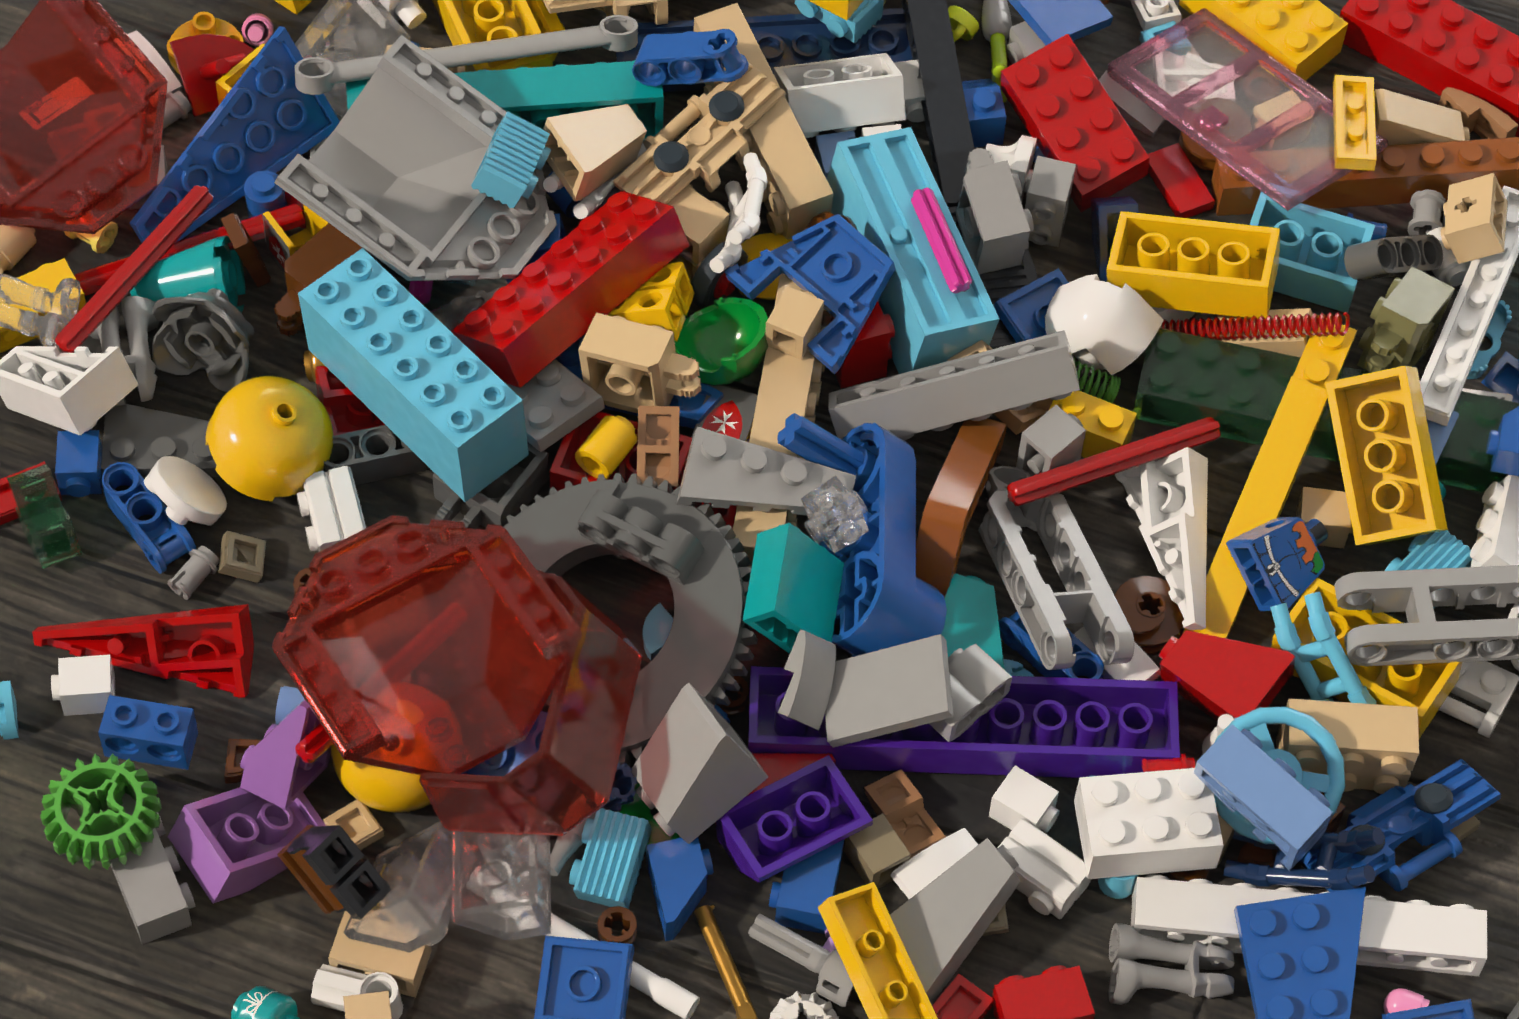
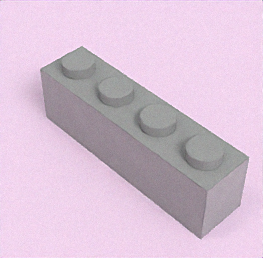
M125 793L122 797V806L125 809V813L132 815L135 810L136 801ZM161 818L159 828L152 829L154 834L152 843L140 842L143 849L141 856L131 851L126 853V865L119 862L118 858L110 860L111 868L142 945L192 926L188 909L196 907L187 882L179 885L174 872L180 871V866L172 846L164 848L159 836L166 834Z

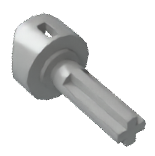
M758 914L754 924L749 929V936L803 965L808 970L818 973L819 981L816 993L841 1007H846L854 986L837 949L830 953L820 945L809 941L768 917Z

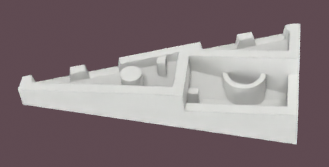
M1186 447L1156 462L1151 461L1116 473L1115 476L1118 481L1123 483L1128 494L1126 500L1128 505L1135 510L1141 525L1139 529L1159 573L1165 576L1171 589L1168 591L1170 598L1178 605L1184 618L1182 621L1183 627L1188 630H1202L1206 628L1208 458Z

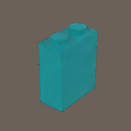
M791 523L782 524L758 533L743 621L789 654L800 629L832 643L844 562Z

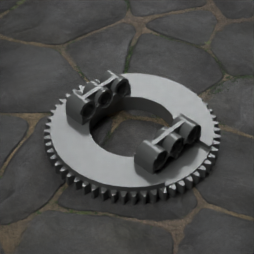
M615 473L613 480H607L603 474H599L597 481L590 482L587 477H582L581 484L573 486L570 481H567L565 488L557 491L552 487L550 488V495L544 498L536 495L534 497L535 503L529 507L522 504L520 506L521 512L514 517L509 514L506 517L509 523L503 528L497 526L494 529L497 535L492 541L485 539L483 543L487 548L483 554L476 553L474 555L478 562L475 568H467L466 570L470 577L469 582L462 583L459 587L465 594L464 598L455 601L469 615L468 621L452 635V638L459 644L452 648V652L460 660L455 664V668L463 676L459 679L460 684L610 732L586 769L596 767V761L610 757L613 764L618 761L620 764L626 763L630 767L631 759L633 757L639 758L679 692L688 683L713 707L716 703L729 706L731 702L724 692L726 690L739 691L740 686L733 677L747 676L748 671L740 661L753 660L754 655L746 646L758 644V638L754 632L750 631L754 628L743 621L752 568L748 567L751 561L746 552H742L744 547L739 538H735L736 534L730 525H726L720 513L714 515L715 512L709 503L702 505V502H692L691 506L678 505L676 503L680 486L673 491L672 486L667 480H664L658 486L652 476H648L642 484L637 474L633 473L627 483H625L620 473ZM605 555H622L668 578L674 597V618L665 644L648 665L627 679L605 685L578 668L574 670L541 650L537 652L535 622L539 607L546 593L565 572L591 558Z

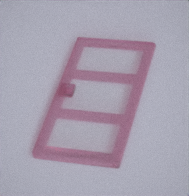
M1206 8L1197 11L1108 63L1107 75L1287 211L1353 171L1351 169H1337L1334 165L1333 100ZM1376 132L1377 156L1386 149L1388 140Z

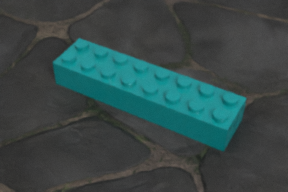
M635 60L612 63L596 62L594 64L581 65L560 64L551 67L535 68L519 67L505 70L483 69L474 72L454 73L506 112L509 111L541 129L544 128L547 117L629 104L638 119L642 121L647 130L644 140L650 135L655 136L663 129L662 85L656 87L647 86L637 81L632 73ZM370 79L346 82L348 110Z

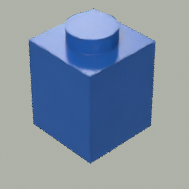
M88 430L82 435L69 431H58L55 475L61 495L84 497L89 494H102L101 461L103 445L99 430Z

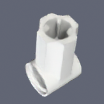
M322 964L321 968L316 972L311 994L312 1004L345 1012L343 996L389 991L392 1019H399L403 1011L399 988L392 975L385 972H375L366 975Z

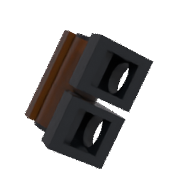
M307 825L277 854L325 914H330L334 910L337 913L347 910L353 919L361 920L392 890L369 860L361 859L364 854L340 825L315 827Z

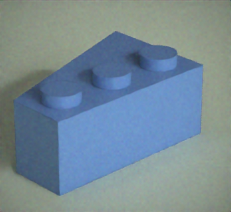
M1232 724L1196 762L1194 774L1231 812L1237 810L1256 827L1252 833L1261 842L1267 837L1274 842L1286 855L1280 862L1290 871L1325 834L1333 814L1328 808L1330 803L1315 788L1310 787L1307 790L1295 779V771L1280 758L1273 760L1262 751L1263 745L1253 733L1246 729L1240 731Z

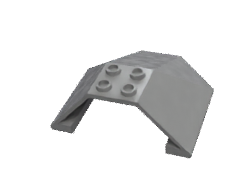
M401 35L382 56L377 65L378 69L323 144L309 160L297 154L274 183L407 281L515 279L557 225L554 211H549L545 196L547 191L543 187V181L545 180L542 169L538 170L535 168L533 175L539 179L532 194L528 199L521 196L514 208H509L507 204H502L500 200L495 201L493 197H487L486 193H480L478 189L473 190L471 184L506 111Z

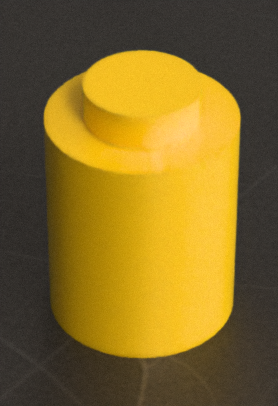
M605 416L576 451L575 459L579 466L594 478H598L599 474H603L608 479L637 443L633 424L622 416Z

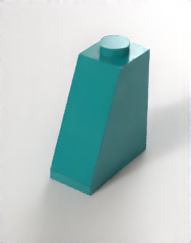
M954 573L945 596L947 612L944 629L941 633L947 642L948 657L959 648L965 650L971 645L977 644L1004 669L994 586L986 584L982 579L975 576L965 577Z

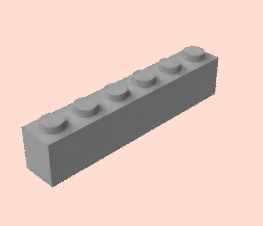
M1063 330L829 393L828 410L839 439H842L852 429L864 423H876L905 441L914 436L915 433L930 429L932 431H943L950 428L954 423L964 420H984L995 412L1006 409L1022 410L1031 406L1033 402L1048 398L1060 400L1070 396L1072 392L1080 390L1070 345L1066 332Z

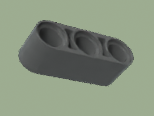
M1430 234L1386 237L1348 246L1344 255L1346 271L1354 280L1403 277L1412 266L1422 272H1427L1440 268L1443 261L1442 246L1439 240Z
M386 425L333 436L332 453L329 461H324L323 471L328 472L329 469L349 466L351 467L355 485L421 472L429 469V467ZM375 452H384L382 455H373ZM336 460H343V461H345V462L340 463V464H334V463H332V462H334V461H336Z

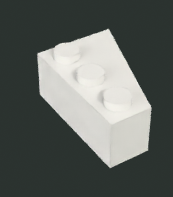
M16 346L0 360V396L8 409L78 435H82L84 432L92 429L104 414L139 384L119 347H108L105 350L106 353H91L88 347H76L75 353H60L57 346Z

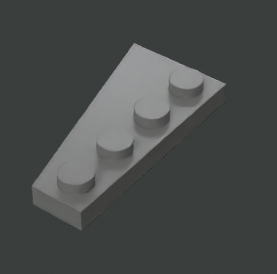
M697 426L692 437L676 504L691 506L692 502L711 503V507L729 509L730 505L751 506L753 511L770 512L771 508L787 509L792 514L845 518L849 511L856 475Z

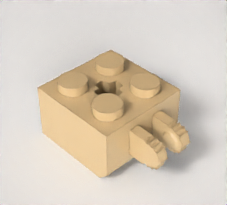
M595 314L578 351L583 382L602 396L604 405L638 413V406H669L674 395L691 398L701 391V378H698L700 375L699 362H696V359L694 360L692 357L688 358L687 356L676 354L673 331L665 330L656 325L649 326L629 321L620 316Z

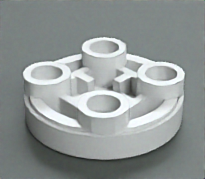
M174 456L161 457L144 479L147 489L156 494L168 506L165 510L167 516L180 525H185L190 520L212 526L226 510V498L217 483L202 469L184 459Z

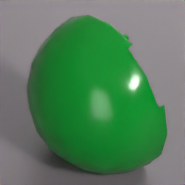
M720 297L719 300H714L713 305L695 312L684 321L679 338L675 341L676 354L684 355L688 358L692 357V359H696V362H699L700 375L698 378H701V383L720 386L742 380L754 372L766 354L768 343L765 333L768 316L761 305L750 299L735 297L723 299V297Z

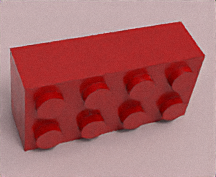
M1069 34L1060 37L1001 71V90L1030 135L1037 138L1036 144L1043 155L1047 158L1076 164L1071 198L1080 212L1091 207V198L1109 197L1148 175L1150 157Z

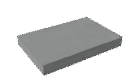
M941 634L835 662L832 689L825 711L827 742L833 748L954 717L947 642Z

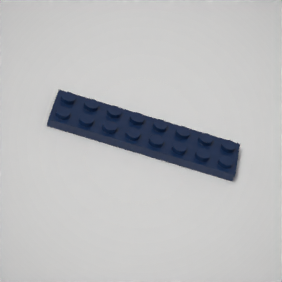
M903 8L883 9L881 19L877 20L876 24L872 25L871 29H868L866 34H863L856 43L851 42L844 36L841 38L836 37L828 30L826 24L814 16L808 18L803 14L745 17L773 74L774 67L887 53L894 63L912 60ZM694 20L668 21V24L656 25L655 22L638 23V43L636 47L624 52H615L616 62L636 60L643 39L647 35L693 31ZM704 82L691 85H662L663 92L704 90V86H706Z

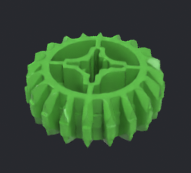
M113 753L106 763H101L100 757L94 754L92 763L84 765V762L77 758L75 762L76 770L73 772L62 767L60 772L62 781L50 780L48 787L51 794L43 795L42 804L45 810L41 811L40 815L42 824L46 826L44 829L45 836L48 841L54 842L55 852L59 855L66 853L67 859L72 865L83 858L84 866L89 870L96 861H101L103 868L108 870L111 864L110 860L118 858L119 862L126 865V853L130 851L141 856L143 849L140 842L152 843L154 838L152 829L159 828L160 817L157 813L162 809L160 798L156 796L158 794L157 787L153 781H148L147 772L143 768L136 770L134 762L130 759L119 765L118 757ZM125 793L136 801L135 810L132 815L125 813V809L122 806V797ZM71 808L77 810L80 816L79 821L81 825L77 831L67 824V816Z

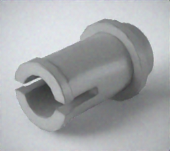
M180 91L174 94L168 92L166 94L167 99L148 113L140 116L142 124L153 137L157 136L160 131L170 126L179 118L184 120L188 118V112L192 110V107Z
M200 546L197 550L192 549L189 553L190 559L167 582L169 587L180 597L183 596L185 600L191 597V594L209 574H215L218 571L216 566L219 564V558L205 546Z

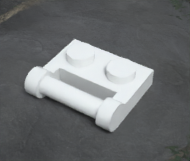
M1487 661L1462 662L1458 682L1451 693L1488 711L1485 714L1449 696L1439 710L1478 728L1479 734L1490 738L1518 685L1519 676Z

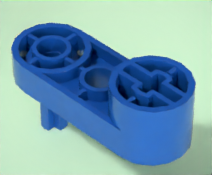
M796 413L790 415L785 420V428L778 432V444L807 461L856 475L849 511L845 518L818 516L817 543L844 562L832 643L839 650L855 657L941 634L944 629L947 612L944 595L937 588L916 576V459L914 449L906 441L876 423H864L852 429L842 439H839L803 416H799Z

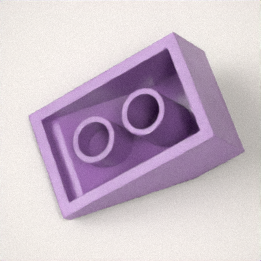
M342 663L278 725L272 724L266 731L264 738L256 746L250 745L247 748L240 763V767L244 769L240 788L286 809L328 767L331 746L312 763L303 762L302 758L296 754L295 747L342 704L350 666Z
M239 787L184 805L168 838L214 904L248 892L287 869V866L277 854L307 825H313L314 827L326 825L303 792L286 809H283Z

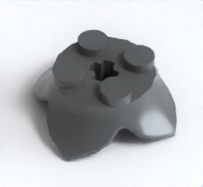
M212 288L207 293L196 292L185 297H170L155 302L152 310L157 320L163 321V325L154 336L152 343V359L156 365L155 370L174 375H190L196 371L205 370L210 382L217 389L226 393L234 386L246 380L249 369V341L254 335V328L245 320L242 313L229 302L227 295L223 291Z

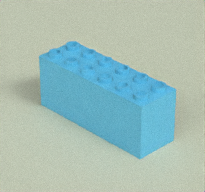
M911 127L838 142L827 176V181L833 191L831 213L851 218L857 230L894 262L896 269L878 302L883 314H889L893 321L895 336L890 338L892 359L898 373L902 374L947 362V359L980 340L990 345L999 317ZM928 187L934 192L972 279L970 289L965 292L952 293L947 285L911 202L913 192L917 189L922 190Z
M361 248L298 293L309 351L464 502L468 501L529 455L523 400L364 248Z

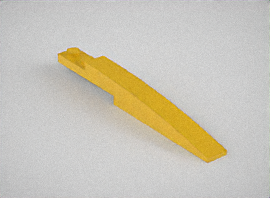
M1342 324L1340 331L1344 332L1345 325ZM1349 327L1348 332L1344 336L1339 334L1332 336L1330 334L1328 337L1324 335L1321 337L1316 335L1309 337L1206 576V628L1189 631L1228 638L1248 592V586L1226 542L1272 519L1280 517L1295 482L1299 467L1328 402L1325 382L1338 379L1355 339L1356 329Z

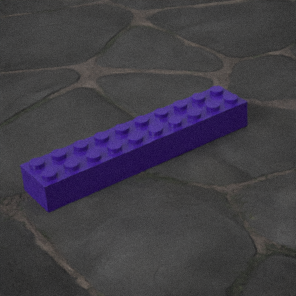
M751 666L748 749L751 753L832 754L836 760L835 765L837 768L845 770L898 771L902 769L903 772L1008 775L1012 768L1017 766L1032 776L1071 778L1089 777V775L1105 776L1143 772L1142 759L1180 758L1177 682L1012 676L1010 690L1007 695L951 742H948L928 723L833 748L827 742L825 714L820 728L817 730L778 713L794 673L781 667Z

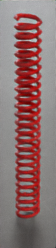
M1323 312L1319 317L1316 313L1312 317L1306 313L1304 319L1300 313L1296 318L1293 314L1289 318L1284 314L1281 319L1278 315H1275L1274 318L1268 315L1266 320L1262 315L1259 319L1253 316L1251 321L1248 316H1245L1243 320L1238 316L1236 321L1232 316L1229 320L1223 317L1221 322L1218 317L1214 321L1209 317L1206 322L1203 318H1200L1199 322L1195 318L1191 322L1186 318L1184 323L1181 319H1178L1177 322L1171 319L1169 323L1164 319L1161 324V332L1164 338L1162 341L1168 343L1172 341L1177 343L1180 340L1182 342L1187 340L1199 342L1202 339L1204 341L1209 339L1212 341L1216 339L1222 341L1224 338L1228 341L1232 338L1234 340L1239 338L1251 340L1254 337L1256 339H1261L1262 337L1274 339L1277 336L1279 338L1284 336L1291 338L1292 335L1295 338H1298L1300 335L1303 338L1307 335L1310 337L1315 335L1318 337L1322 335L1328 337L1330 334L1332 336H1337L1338 334L1344 336L1349 329L1350 317L1347 312L1343 313L1346 317L1344 332L1340 331L1342 316L1339 312L1335 316L1331 312L1328 313L1327 319Z

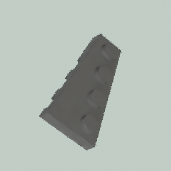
M129 404L112 407L105 414L101 461L102 475L111 464L126 462L132 464L142 477H147L150 470L161 457L174 456L196 465L210 477H220L215 470L217 465L205 440L209 421Z

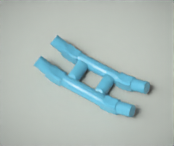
M1321 592L1304 596L1309 612V624L1317 641L1301 646L1302 642L1297 634L1295 624L1291 621L1287 603L1270 607L1276 626L1274 631L1278 644L1282 650L1288 651L1295 656L1294 668L1311 700L1333 701V696L1347 692L1350 703L1376 704L1377 701L1370 695L1366 686L1362 685L1334 633L1335 629L1331 623L1329 613L1325 610ZM1328 656L1339 677L1321 682L1310 661Z

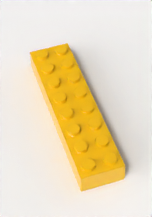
M872 882L827 898L818 907V910L868 1018L938 1019L875 883Z

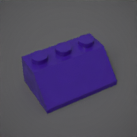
M828 755L744 797L716 821L717 839L737 870L755 881L761 882L873 825V820Z

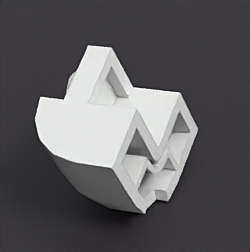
M1094 274L1060 286L1050 301L1045 315L1046 334L1065 330L1072 354L1082 365L1087 363L1088 368L1093 366L1095 370L1106 369L1111 375L1123 370L1148 347L1164 321L1126 283L1120 288L1109 282L1099 281L1098 275Z

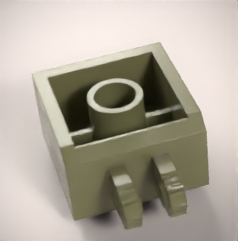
M1413 266L1403 279L1396 277L1390 285L1386 297L1381 296L1371 312L1370 318L1374 319L1375 323L1373 327L1369 326L1361 337L1358 348L1362 349L1363 352L1357 365L1369 373L1400 366L1416 367L1432 344L1455 288Z

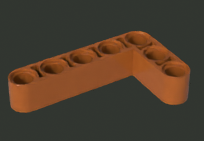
M989 418L980 421L964 420L926 502L916 541V576L937 588L944 595V598L953 575L957 570L967 526L986 486L989 472L994 468L1000 454L1007 430L1006 423Z

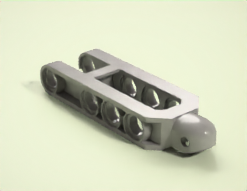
M1011 466L992 468L986 483V493L989 498L987 507L989 511L985 514L978 531L1045 668L1048 670L1067 669L1074 665L1076 654H1072V641L1065 624L1081 622L1104 664L1112 665L1130 662L1134 654L1133 632L1064 495L1057 493L1021 506H1015L1007 497V486L1012 482L1030 477V474L1023 469ZM1021 527H1028L1038 532L1067 592L1053 593L1050 585L1044 583L1036 567L1037 559L1034 554L1030 555L1021 537Z
M1519 565L1356 572L1342 576L1334 585L1338 607L1347 610L1371 609L1372 613L1406 611L1408 623L1363 625L1353 628L1345 635L1344 641L1347 657L1354 665L1383 666L1519 659V618L1436 622L1433 608L1438 606H1455V609H1464L1465 605L1497 604V607H1506L1507 603H1519Z

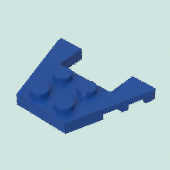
M839 214L791 236L792 241L772 251L765 249L759 252L760 257L740 267L737 263L725 271L727 279L750 300L757 297L780 274H785L802 290L809 291L817 298L824 300V309L835 319L807 344L809 352L834 374L843 364L896 269L894 262Z

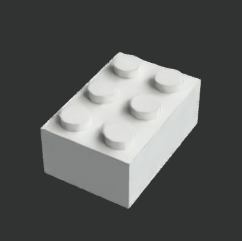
M887 53L774 67V76L780 88L785 91V98L805 138L817 136L819 131L833 129L835 132L855 131L857 126L871 124L873 127L894 125L895 121L906 120L903 75Z
M1195 768L1079 778L1074 804L1087 879L1217 868L1224 845L1214 793L1194 774Z

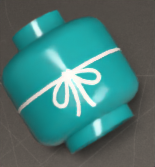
M256 986L250 991L242 993L237 998L231 1012V1019H300L298 1017L297 1004L290 996L266 986Z

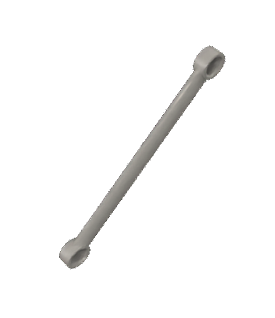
M612 15L602 19L600 25L425 49L423 51L446 68L601 46L609 51L624 52L633 49L638 43V23L629 16ZM382 56L331 62L321 57L302 59L295 65L296 88L304 94L320 95L332 90L335 86L334 84L371 79L378 69L377 65Z

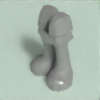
M127 296L122 300L121 307L127 330L130 355L124 356L139 384L137 388L141 402L152 400L157 381V375L154 374L156 365L151 360L148 332L157 328L160 320L155 318L152 311L155 304L154 301L139 296ZM118 307L90 335L93 339L100 340L102 353H106L105 350L108 347H119L121 350ZM125 397L115 406L126 405Z
M1115 923L1113 925L1109 942V960L1111 963H1114L1109 980V1001L1111 1004H1126L1137 990L1145 988L1172 990L1188 994L1192 998L1205 996L1211 999L1233 994V977L1219 973L1199 972V968L1206 970L1232 968L1234 966L1233 951L1211 943L1206 946L1197 940L1193 944L1165 941L1140 934L1136 929L1127 924ZM1151 959L1184 964L1185 967L1184 970L1142 964L1133 960Z

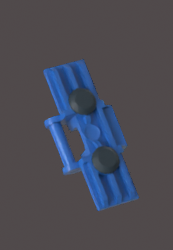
M1462 758L1415 787L1412 784L1406 787L1394 786L1351 812L1348 816L1347 828L1343 830L1354 831L1360 829L1363 831L1380 828L1384 834V842L1381 845L1368 847L1364 851L1355 853H1342L1340 850H1337L1333 868H1356L1370 865L1375 871V876L1378 875L1395 891L1400 892L1408 887L1409 880L1448 856L1455 858L1462 854V845L1450 830L1501 799V793ZM1410 837H1413L1422 846H1427L1431 843L1435 844L1398 867L1395 864V848ZM1319 849L1308 851L1299 863L1305 869H1315ZM1326 888L1329 892L1341 891V890H1332L1331 888Z

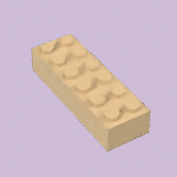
M738 3L694 18L693 32L716 31L720 29L732 30L738 39L736 47L739 53L744 55L751 65L779 86ZM721 81L704 82L706 85L704 86V93L707 95ZM784 96L742 135L747 140L750 152L757 154L761 167H764L768 182L763 193L762 202H764L769 212L767 213L769 227L774 235L781 234L787 240L792 239L791 236L803 231L811 219L819 213H831L833 191ZM738 163L741 170L746 171L744 164Z

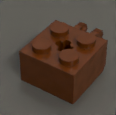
M330 223L284 261L288 293L281 298V301L275 304L276 308H274L275 314L278 317V322L276 323L280 334L290 337V335L294 336V334H298L299 330L304 329L298 293L362 248Z

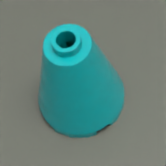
M229 236L217 237L159 260L130 291L131 296L144 297L156 302L164 298L185 297L196 292L207 293L209 289L215 288L223 291L227 295L229 302L242 313L244 304L237 305L238 295L245 294L242 262L237 252L229 249L227 245L231 242Z

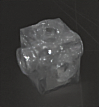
M836 475L801 498L809 518L804 523L807 531L816 543L819 544L824 541L834 554L845 546L853 544L860 536L869 531L863 516L868 511L866 505L857 492L854 490L850 492Z

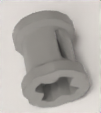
M1427 189L1417 191L1412 195L1410 205L1414 210L1413 219L1408 224L1410 236L1426 235L1435 228L1443 227L1440 218L1446 199L1440 192Z

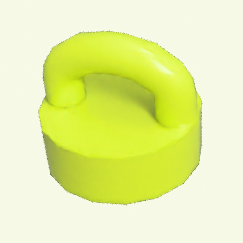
M954 5L949 6L948 13L954 42L959 38L971 40L979 30L977 20L963 8Z

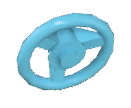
M1259 707L1235 718L1216 738L1217 740L1232 724L1240 731L1243 729L1250 731L1262 743L1263 747L1261 750L1273 760L1280 758L1295 771V779L1307 790L1312 787L1319 792H1324V796L1330 803L1328 808L1333 812L1332 816L1336 813L1345 789L1344 758L1333 735L1313 716L1289 707ZM1266 724H1286L1304 731L1319 745L1327 762L1328 775L1302 771L1301 765L1294 755L1285 750L1275 749ZM1214 794L1219 816L1240 835L1261 842L1252 833L1256 827L1237 810L1231 812ZM1268 837L1261 842L1264 844H1274Z

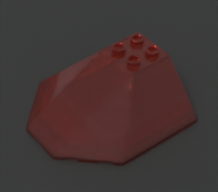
M40 0L8 44L0 49V225L95 234L157 187L168 80L97 0Z
M391 515L314 555L309 566L311 574L305 586H299L287 611L289 620L283 632H277L272 642V649L344 760L448 781L527 738L583 634L505 527L488 524L485 530L466 528L464 522L431 519L429 524L410 523L408 517Z

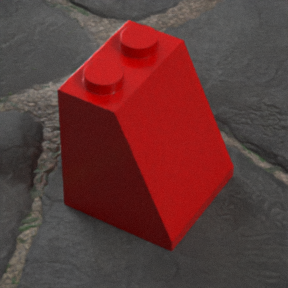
M1185 630L1179 639L1172 636L1159 654V657L1162 659L1159 664L1161 681L1177 682L1178 694L1217 722L1218 718L1223 714H1229L1235 719L1259 707H1269L1294 674L1295 656L1288 651Z

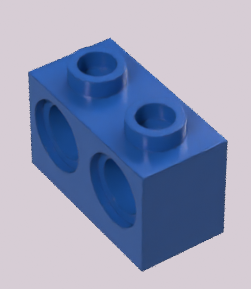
M109 695L98 733L103 753L106 757H110L113 753L118 759H130L136 762L188 770L198 736V728L194 709Z

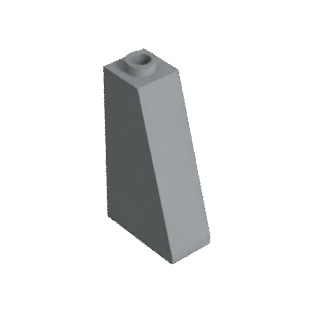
M988 838L890 914L931 1005L1020 883L1013 870L1019 866L1018 862L1003 844L996 849Z

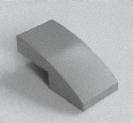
M800 629L784 667L785 670L794 674L779 708V714L819 730L833 684L836 660L835 644Z

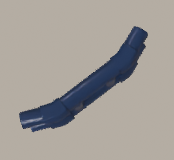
M1380 828L1363 831L1360 829L1340 831L1339 833L1325 832L1311 848L1319 849L1315 869H1291L1289 871L1280 862L1286 855L1275 844L1258 842L1242 836L1234 830L1233 839L1252 843L1256 847L1277 850L1273 868L1270 865H1258L1250 862L1246 864L1227 859L1223 876L1243 880L1244 883L1261 887L1283 885L1326 887L1332 890L1353 889L1358 885L1373 882L1375 880V871L1370 865L1356 868H1333L1337 850H1340L1342 853L1364 851L1368 847L1381 845L1384 842V834Z

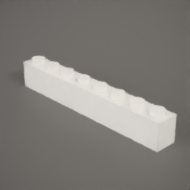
M1148 875L1146 877H1137L1132 894L1131 927L1140 934L1165 941L1193 944L1197 940L1206 946L1211 943L1233 951V953H1242L1234 913L1236 906L1313 894L1301 893L1299 890L1291 887L1270 890L1256 888L1248 883H1237L1228 886L1213 884L1206 879H1192L1187 882L1169 880L1168 877L1163 875ZM1381 896L1365 897L1357 965L1468 976L1480 975L1487 960V910H1477L1466 904H1455L1446 907L1430 905V903L1423 900H1410L1404 903L1387 901Z

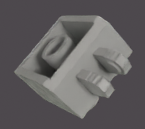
M976 147L968 155V163L965 167L966 173L955 213L971 259L978 274L1021 265L1025 249L1029 247L1028 238L1030 232L1034 230L1030 210L1028 208L1023 209L1020 200L1022 196L1021 182L1017 173H1011L1008 160L994 163L989 154L990 151H987L986 148Z

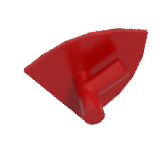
M214 34L188 36L170 42L194 117L216 110L219 106L216 81L255 49L236 39Z

